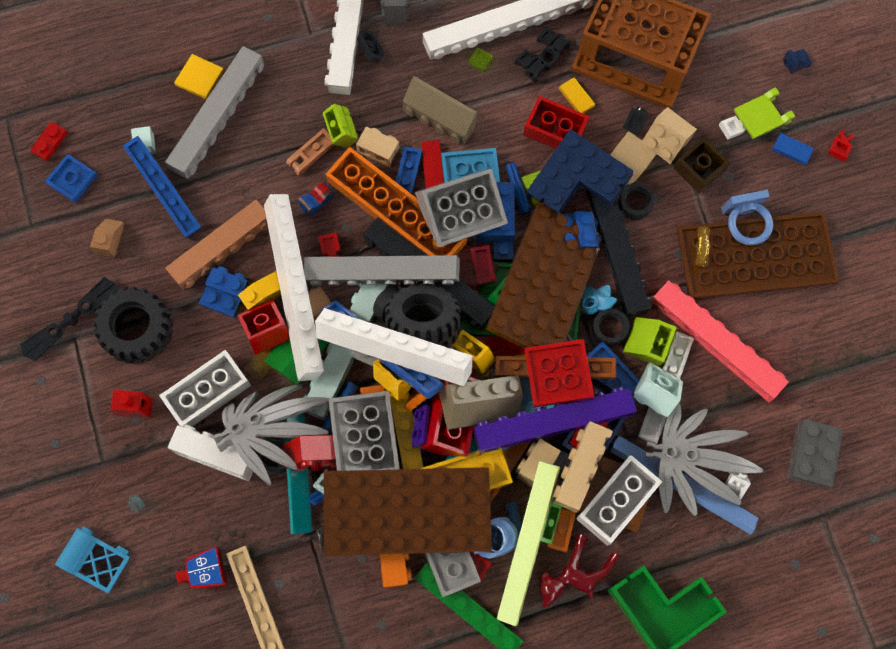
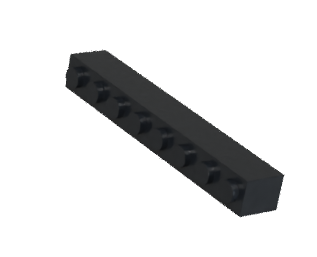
M586 189L594 217L598 219V232L604 236L602 244L623 313L628 319L646 315L650 311V307H652V302L645 292L646 283L644 279H641V267L634 257L635 248L633 244H630V232L623 222L625 220L622 210H619V198L617 197L611 206Z
M378 217L363 233L364 243L369 248L378 250L380 256H428ZM461 280L454 282V285H443L442 282H435L437 288H444L446 292H450L457 299L460 307V317H465L470 326L480 330L486 327L495 306Z

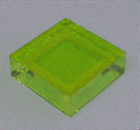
M477 47L468 64L484 72L493 59V55Z

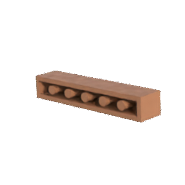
M254 200L165 267V269L182 290L190 288L198 278L206 276L214 266L222 264L227 256L239 251L244 243L252 241L261 230L265 231L268 229L265 209L257 200Z

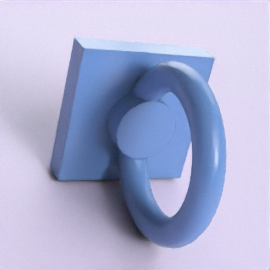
M768 190L732 196L721 207L723 215L730 213L728 219L729 230L732 236L740 243L758 245L766 241L771 235L773 219L769 211L762 206L770 197ZM758 211L765 220L764 232L756 238L743 236L736 227L737 216Z

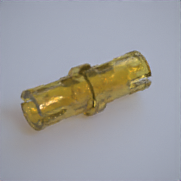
M705 226L698 227V240L695 244L697 249L696 265L708 266L709 264L708 255L711 249V244H709L710 228Z

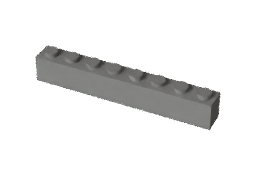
M242 46L165 161L169 170L186 179H189L196 172L198 163L205 158L208 148L215 143L218 133L225 128L229 116L234 114L237 104L244 99L245 92L249 87H252L257 74L262 72L264 62L260 54Z
M457 255L304 257L305 280L312 286H321L322 283L339 286L340 282H347V285L357 286L359 282H366V285H378V282H385V285H396L397 282H404V285H415L416 282H423L425 285H435V282H442L443 285H454V282H459L460 258Z

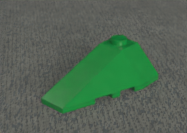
M318 339L320 354L329 343L328 341ZM290 340L275 346L264 362L290 383L297 385L300 381L297 378Z

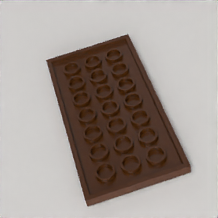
M538 202L486 326V330L523 349L565 342L604 236L597 233L601 237V243L598 248H580L578 240L579 229L576 221L572 219L573 224L570 227H566L567 219L565 215L557 214L545 204ZM571 233L574 235L575 240L570 239L566 242L565 235Z
M825 212L772 217V233L766 241L758 245H745L737 241L729 230L728 221L677 227L688 295L693 299L838 284L840 280ZM764 218L737 220L736 227L743 236L756 238L764 232L765 220Z
M489 467L324 471V556L492 551Z

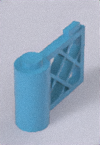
M85 526L81 529L77 528L55 565L109 594L131 558L128 556L129 551L121 546L114 548L92 535L94 531ZM96 544H99L104 548L105 556L94 559L92 550ZM119 555L124 558L123 562L119 567L112 568L109 557ZM106 558L109 570L97 573L95 561ZM92 562L94 574L85 576L79 572L84 564ZM109 572L111 581L105 587L100 584L98 575Z

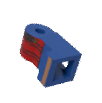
M322 182L306 196L302 195L297 200L299 207L311 218L334 197L335 193L325 182Z

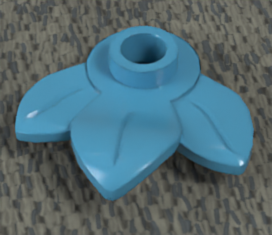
M588 285L582 295L581 307L584 313L594 314L598 310L610 309L617 299L611 297L610 285L603 286L597 290Z

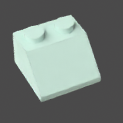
M649 362L635 388L634 398L639 403L651 407L656 413L668 417L681 400L683 381Z

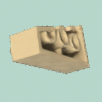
M589 421L584 430H579L576 440L579 441L576 448H572L568 457L571 460L569 467L565 466L560 476L563 478L561 486H556L553 497L556 498L555 504L575 513L580 510L590 487L589 482L593 479L598 468L597 462L600 461L606 449L604 444L611 437L612 430Z

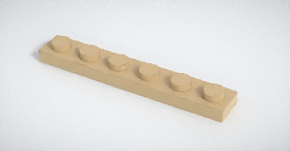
M247 546L226 553L261 649H285Z

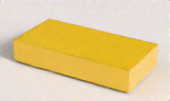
M574 77L559 86V90L576 111L584 114L595 107V103Z

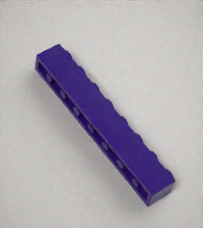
M621 387L612 390L610 394L604 395V392L594 394V399L575 401L569 404H555L553 408L549 409L546 406L535 409L533 413L528 414L527 411L517 413L516 417L508 419V416L497 418V422L493 423L483 421L478 423L477 427H474L473 433L479 454L582 429L586 427L589 421L595 424H602L630 417L637 411L630 389L623 390Z

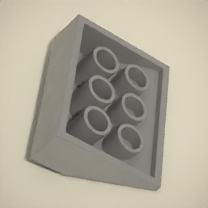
M492 168L415 192L420 210L438 247L508 224Z
M389 391L328 399L337 471L399 469Z

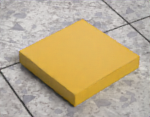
M192 54L174 84L207 100L224 73V69Z

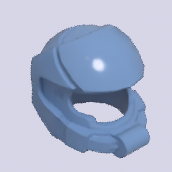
M499 517L492 519V551L473 552L474 555L479 554L489 559L511 552L517 546V528L510 522L509 518Z

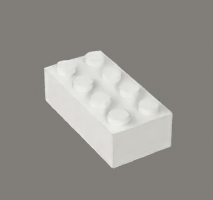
M224 350L159 396L181 427H184V425L193 427L251 385L228 352Z
M177 425L168 449L179 456L250 481L253 471L240 457L234 445L220 452L213 439L214 435L204 431L200 434V432L189 425H184V427Z
M630 455L576 519L608 546L620 534L662 481Z

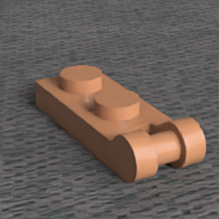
M323 128L287 159L286 164L289 167H293L295 173L301 176L308 167L334 146L329 133ZM300 158L303 160L301 164L297 162Z

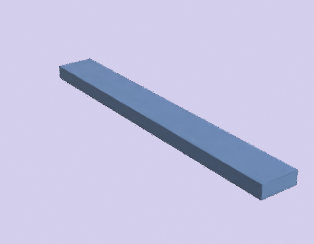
M618 436L610 452L624 460L632 455L658 477L660 460L655 457L645 458V453L648 452ZM682 473L693 491L696 503L750 535L754 532L758 521L757 516L713 494ZM671 477L672 487L674 490L677 491L673 478Z

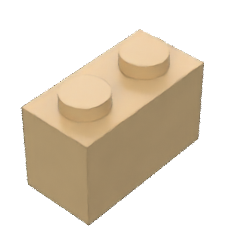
M366 126L356 143L358 153L390 167L399 151V141L391 135L386 136L376 128L371 129Z

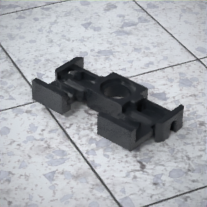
M547 27L536 40L537 42L544 41L546 48L537 58L530 56L529 51L525 49L516 58L514 64L517 65L518 63L526 69L525 75L533 82H537L538 76L545 69L548 71L559 60L560 53L566 47L570 48L572 42L569 39L566 41L563 34L558 36ZM545 54H549L552 56L553 60L551 62L545 61L543 56Z

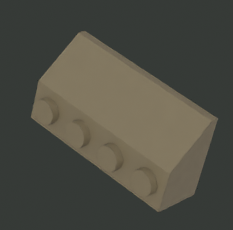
M415 76L412 78L403 99V110L409 116L417 117L425 125H431L440 134L450 136L454 142H460L465 145L476 128L477 112Z
M519 375L466 382L464 386L449 384L439 391L447 430L475 426L483 421L493 423L497 422V418L508 416V419L516 417L523 398Z

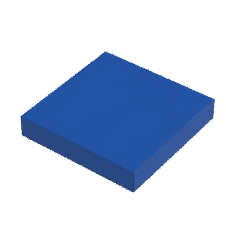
M67 154L45 180V183L76 203L97 178L98 174Z

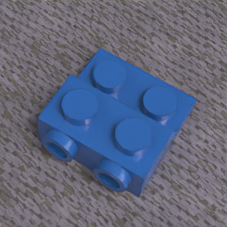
M576 211L573 215L563 214L567 219L566 227H570L573 224L572 219L578 224L580 248L599 247L601 237L596 233L598 219L594 217L593 212ZM568 233L565 235L566 242L570 239L575 240L573 234Z
M221 266L218 269L212 268L205 283L206 288L199 301V305L235 319L242 304L238 294L250 286L248 280H246L247 277L240 273L232 275L228 269Z

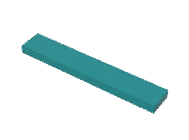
M305 412L286 418L284 422L305 424ZM285 438V443L295 438ZM308 468L298 472H294L293 469H287L291 534L311 533Z

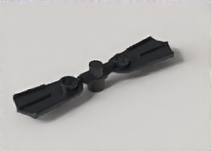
M103 277L78 302L77 308L71 313H65L63 319L58 324L52 323L20 343L23 356L36 362L61 338L65 327L77 325V318L81 314L87 315L101 307L100 303L103 299L107 301L110 298L109 294L112 292L114 294L119 293L116 282ZM84 303H89L87 308H83ZM56 329L55 334H50V331Z

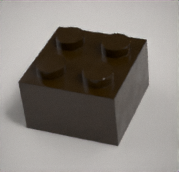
M703 137L678 158L673 169L698 193H701L725 172L730 161Z

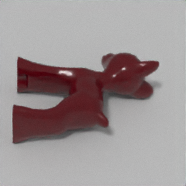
M578 534L569 563L563 569L562 574L558 578L552 577L548 572L540 575L542 580L540 591L544 598L542 607H549L557 600L567 585L576 587L593 599L595 586L600 580L607 578L620 555L612 552L600 570L586 573L578 568L577 565L587 537Z

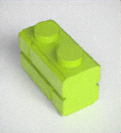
M333 104L323 112L333 145L347 148L358 140L347 107Z

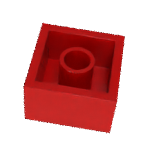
M274 300L237 315L255 355L290 340L288 329Z

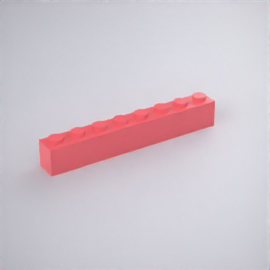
M668 281L651 300L653 305L687 334L694 337V340L767 402L775 399L789 381L786 380L783 373L775 371L766 359L756 355L752 347L743 344L735 333H730L721 321L711 317L707 309L698 306L696 301L691 296L685 295L677 284Z

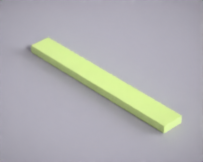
M539 461L497 616V620L513 626H517L560 470L559 466Z

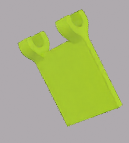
M776 87L764 95L734 108V112L752 139L782 125H787L792 122L791 119L795 118L792 111L781 116L771 102L776 99L775 96L779 95Z

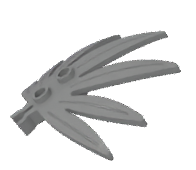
M301 384L281 388L266 395L249 409L255 398L259 395V392L256 391L244 398L237 409L233 403L228 404L224 408L222 420L226 430L214 435L213 439L220 452L234 445L247 466L264 482L271 485L266 468L251 448L286 467L296 470L297 466L279 447L257 437L297 438L298 436L329 435L327 430L309 424L274 422L327 405L330 398L305 397L272 405L286 395L303 388Z
M678 403L666 420L662 444L646 443V447L660 451L645 453V458L655 457L660 460L658 478L662 483L659 485V494L664 513H668L672 501V477L683 503L693 516L697 515L693 491L683 476L682 471L713 494L738 506L741 505L740 499L727 485L706 471L695 467V465L731 473H762V468L739 456L717 450L697 448L699 446H710L734 441L747 436L748 433L739 430H719L686 439L685 437L693 432L704 420L708 409H703L692 415L676 431L681 420V405Z

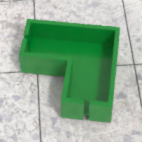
M644 565L607 590L647 649H677L727 613L716 596L706 598L707 595H711L713 592L702 577L696 578L667 599Z

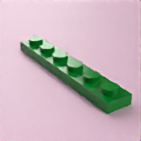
M426 563L414 578L499 649H518L522 644L523 640L462 590L442 597L429 563Z

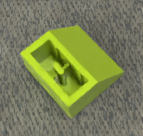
M636 317L623 353L647 363L651 362L659 367L665 362L677 327L656 319Z

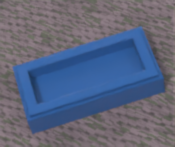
M782 133L779 134L772 148V151L803 165L808 163L814 150L813 147Z

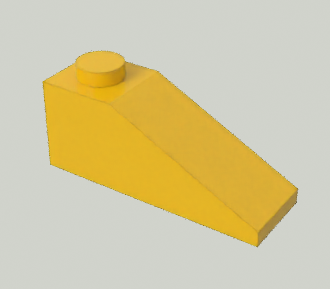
M277 271L254 282L238 294L248 310L275 300L281 295Z

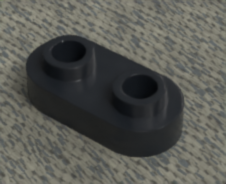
M362 30L357 37V41L366 58L373 63L380 62L384 52L378 40L371 31Z

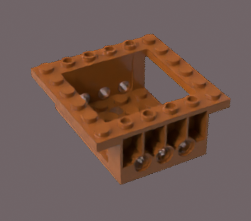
M598 0L582 34L579 51L571 71L661 107L671 109L712 14L676 0ZM630 16L634 21L628 22L625 17ZM648 23L651 25V28L646 29L642 24ZM666 30L668 35H661L659 31ZM601 45L667 71L661 87L595 61Z

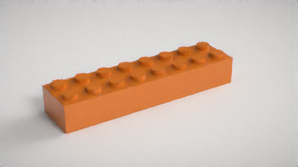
M351 147L344 152L325 174L328 183L374 219L377 217L428 256L458 255L466 246L467 238L438 247L423 217L417 198Z

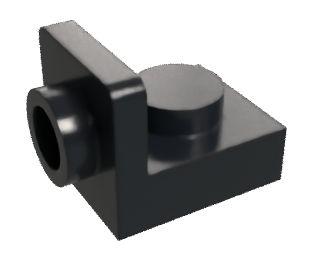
M639 106L636 109L632 108L622 128L639 136L649 117L646 114L647 110Z

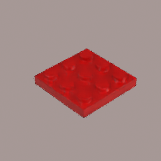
M584 339L524 348L534 408L594 399Z

